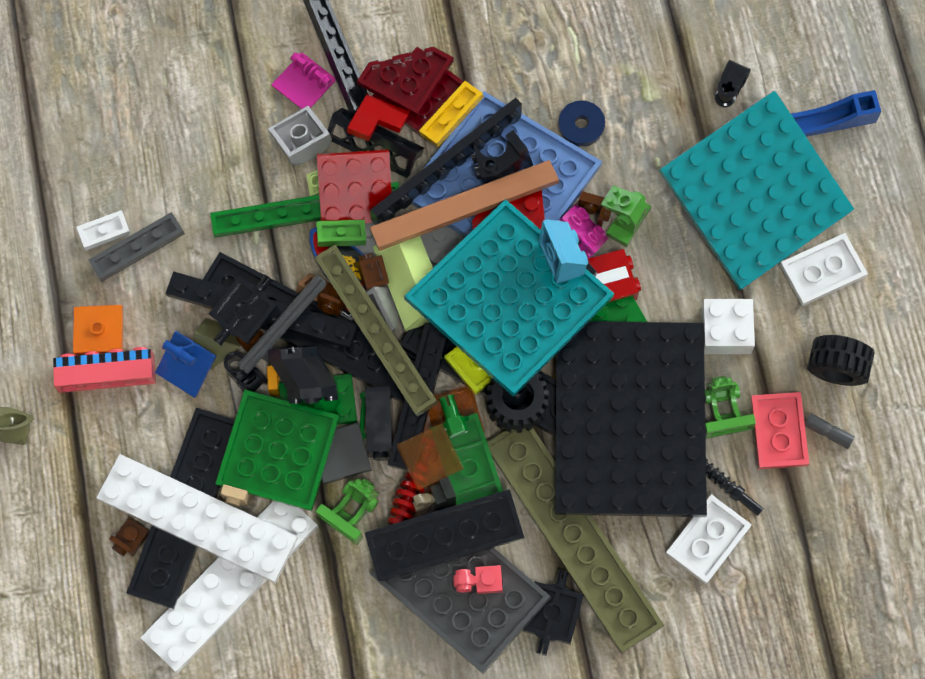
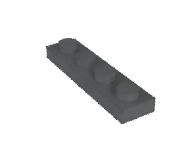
M171 212L89 259V262L100 281L103 282L183 236L185 233Z

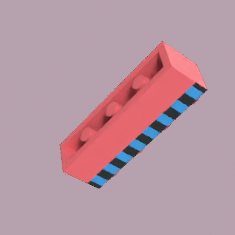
M136 347L133 351L113 349L109 353L102 354L90 351L81 356L62 354L59 358H53L54 387L59 393L156 384L155 356L152 350L146 347Z

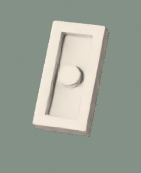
M122 210L77 226L86 251L131 234Z

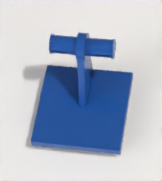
M175 331L171 340H166L162 345L165 353L155 373L195 398L208 375L216 355L178 331Z

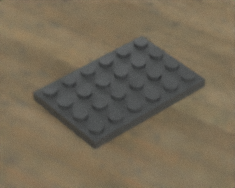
M434 504L425 514L436 511ZM495 548L378 582L482 674L491 667L551 599L550 595ZM501 565L503 593L477 594L476 586L472 587L471 592L459 593L456 591L453 584V576L456 575V570L469 569L471 574L476 576L475 567ZM374 569L370 575L378 582Z

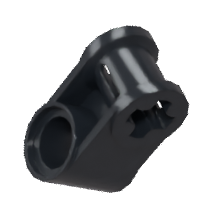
M732 60L728 61L714 97L715 102L719 106L730 107L734 104L741 88L746 83L751 69Z
M239 352L227 354L224 359L225 370L243 393L244 389L255 392L260 386L268 383L266 377L256 367L249 373H245L240 368L238 370L230 369L229 367L232 362L241 361L244 356Z

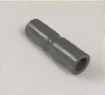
M810 413L805 422V427L822 436H826L829 440L846 449L850 447L855 437L837 426H832L829 422Z

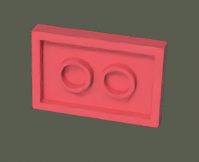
M801 392L752 395L751 406L752 414H754L756 421L754 433L758 469L808 466L809 455Z

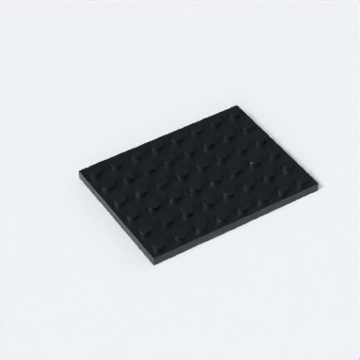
M589 321L556 354L555 515L707 516L704 323Z

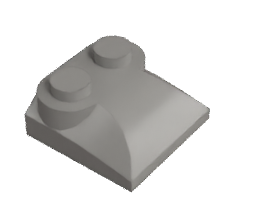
M309 106L268 128L270 134L286 155L288 162L292 165H301L316 157L317 154L323 153L329 148L332 141L330 133Z

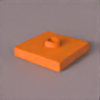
M122 305L74 307V355H84L90 351L102 354L109 353L113 349L123 350Z

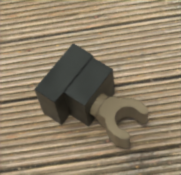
M449 477L440 479L439 483L431 485L430 494L413 496V505L416 512L422 511L434 504L436 511L455 506L456 494Z

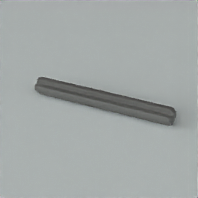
M316 275L238 363L241 370L249 373L326 286L323 278Z

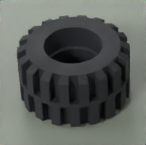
M822 335L813 340L807 369L817 378L833 384L844 386L864 385L869 381L875 352L869 345L854 338L841 335Z
M537 373L521 389L527 392L532 400L531 405L523 410H513L507 407L502 399V396L507 391L493 378L491 379L486 393L487 413H490L491 421L497 422V427L502 429L504 426L507 428L506 432L510 433L512 429L517 430V433H522L523 429L527 431L532 430L533 425L537 426L541 422V418H544L549 398V390H546L547 384L545 380L541 381V375Z

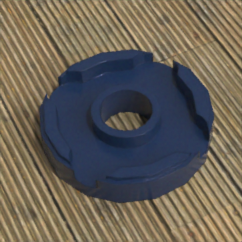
M586 100L574 101L561 111L558 120L559 132L565 140H568L575 146H589L596 143L603 134L605 116L602 110L592 102ZM579 119H584L588 122V126L579 128L575 122Z

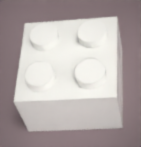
M704 299L701 307V320L704 323V354H752L755 346L753 299Z

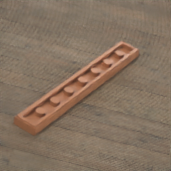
M550 160L374 225L370 227V232L378 250L381 251L498 207L505 199L511 202L559 184V178Z

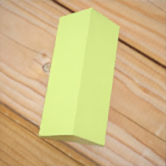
M418 236L381 251L378 250L377 245L373 246L375 255H382L389 279V284L387 285L405 331L423 326L425 323H430L404 300V296L433 269L421 237Z

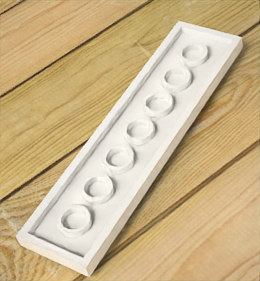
M119 454L96 497L107 505L275 584L298 540L297 536L121 454Z
M275 501L257 517L298 537L290 556L318 528V525L300 508ZM218 557L178 598L175 609L169 608L144 633L141 639L178 674L256 593L267 579Z

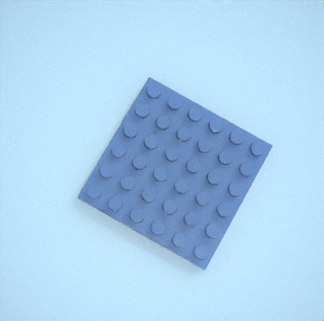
M483 92L484 98L449 135L426 166L506 104ZM521 114V118L517 123L508 125L499 137L490 139L480 152L488 158L501 156L507 148L505 135L514 130L527 147L533 166L550 160L559 178V184L542 190L545 220L559 221L600 169L602 161ZM470 155L463 165L453 168L445 179L435 182L424 195L420 194L413 199L412 205L420 209L484 185L483 180H478L474 166L478 164H474ZM476 215L447 226L466 237L472 232V220Z

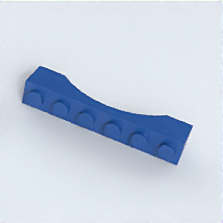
M872 90L852 94L829 105L791 113L805 136L808 137L877 123L881 114V108L876 91Z

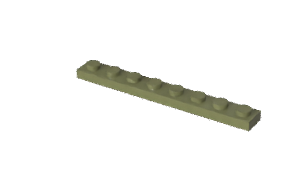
M333 245L316 256V261L416 416L418 417L438 404L337 246Z

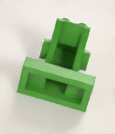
M612 186L601 203V206L617 215L606 232L607 237L627 248L651 210V205L645 202L646 198L644 195L637 191L632 193L617 186Z
M731 377L712 378L711 383H706L705 403L710 404L714 421L705 423L706 439L754 429L756 425L754 414L741 416L736 398H740V390L738 384L731 380ZM729 400L732 413L720 415L717 403Z
M366 479L349 481L342 491L345 497L339 505L331 511L321 504L316 510V514L321 520L358 545L363 539V535L355 527L367 512L371 513L379 503L376 498L380 493L374 489L375 485ZM352 499L361 505V508L354 517L344 511Z

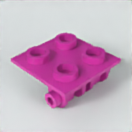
M295 52L290 58L292 63L271 86L299 108L303 109L307 106L311 108L335 83L336 79L303 52L299 54Z
M577 204L559 220L568 222L571 230L574 229L576 231L578 239L581 241L578 246L580 251L586 253L587 259L595 254L609 239L606 236L605 230L601 226L596 225L589 218L588 212Z

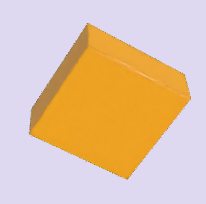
M267 366L270 396H280V377L273 366Z

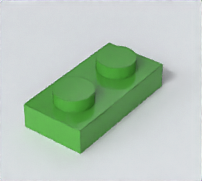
M365 220L316 221L318 247L366 245Z

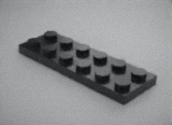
M510 489L365 532L378 582L525 539Z

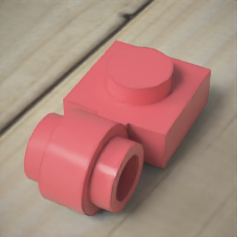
M501 565L475 567L476 576H473L469 569L456 570V575L453 576L454 587L459 593L471 592L473 586L477 587V594L503 593Z

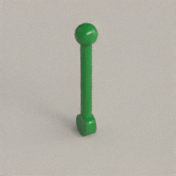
M362 391L360 393V398L362 399L360 429L363 440H365L366 402L365 391Z

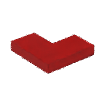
M366 94L347 127V133L366 141L370 140L378 125L400 133L409 118L410 111Z

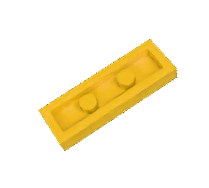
M464 81L419 130L420 135L438 148L484 98L483 93Z

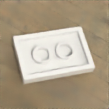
M845 233L780 263L781 269L802 306L866 278L868 275Z
M711 494L707 499V516L693 517L668 549L666 555L706 585L752 524Z

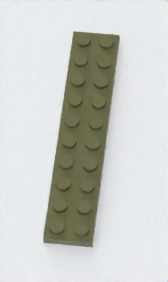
M533 427L529 431L523 429L522 433H517L515 429H512L511 433L505 430L489 440L487 443L493 460L566 571L569 572L570 577L580 592L584 594L587 603L620 653H624L664 627L663 622L591 515H555L556 462Z

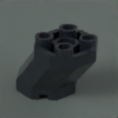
M319 345L282 347L268 350L269 361L287 389L289 404L303 402L305 404L318 403L320 400H323V397L324 401L338 400V383L320 357Z

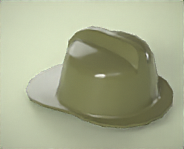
M0 407V441L18 445L26 444L30 433V423L34 420L33 415L10 407Z

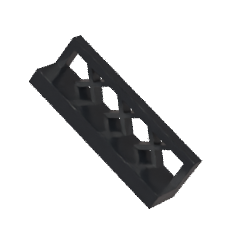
M344 108L333 113L327 129L331 135L332 142L352 152L375 151L374 147L380 145L385 150H389L390 170L405 178L410 177L414 163L422 156L424 147L378 125L370 140H365L367 147L360 148L354 141L353 137L356 136L347 133V127L354 116H351L350 112ZM336 124L344 128L346 137L340 138L333 135ZM402 156L409 160L406 170L397 165L395 157Z

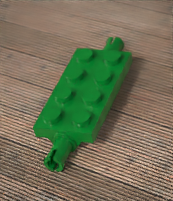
M454 394L447 395L450 406H448L445 396L439 398L446 420H444L443 424L432 427L430 430L445 476L449 477L456 494V505L502 492L503 489L478 413L463 417L459 413Z

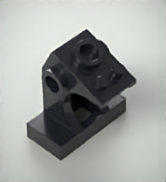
M514 130L505 135L507 148L497 158L485 157L476 145L473 146L475 153L471 154L474 164H478L474 166L477 179H482L484 184L516 173L521 168L526 169L533 166L527 147Z

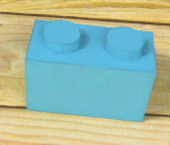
M544 220L538 242L556 283L558 284L584 275L588 259L586 253L580 251L576 231L574 229L571 230L568 222Z

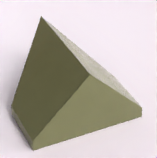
M206 318L194 333L193 341L216 355L210 370H214L225 359L227 354L236 351L241 346L236 337L231 334L222 346L213 339L222 330V327L217 321Z

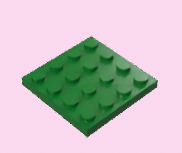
M244 389L215 484L221 487L224 484L246 490L250 495L312 512L340 416L296 403L289 404V401Z

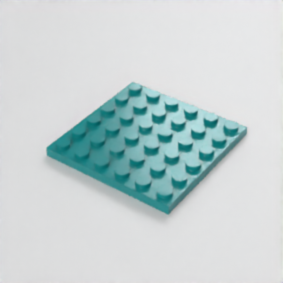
M775 90L658 170L738 290L746 287L854 210V207Z
M505 199L404 296V300L514 397L613 298L614 293L587 269L584 275L557 284L538 242L541 229Z

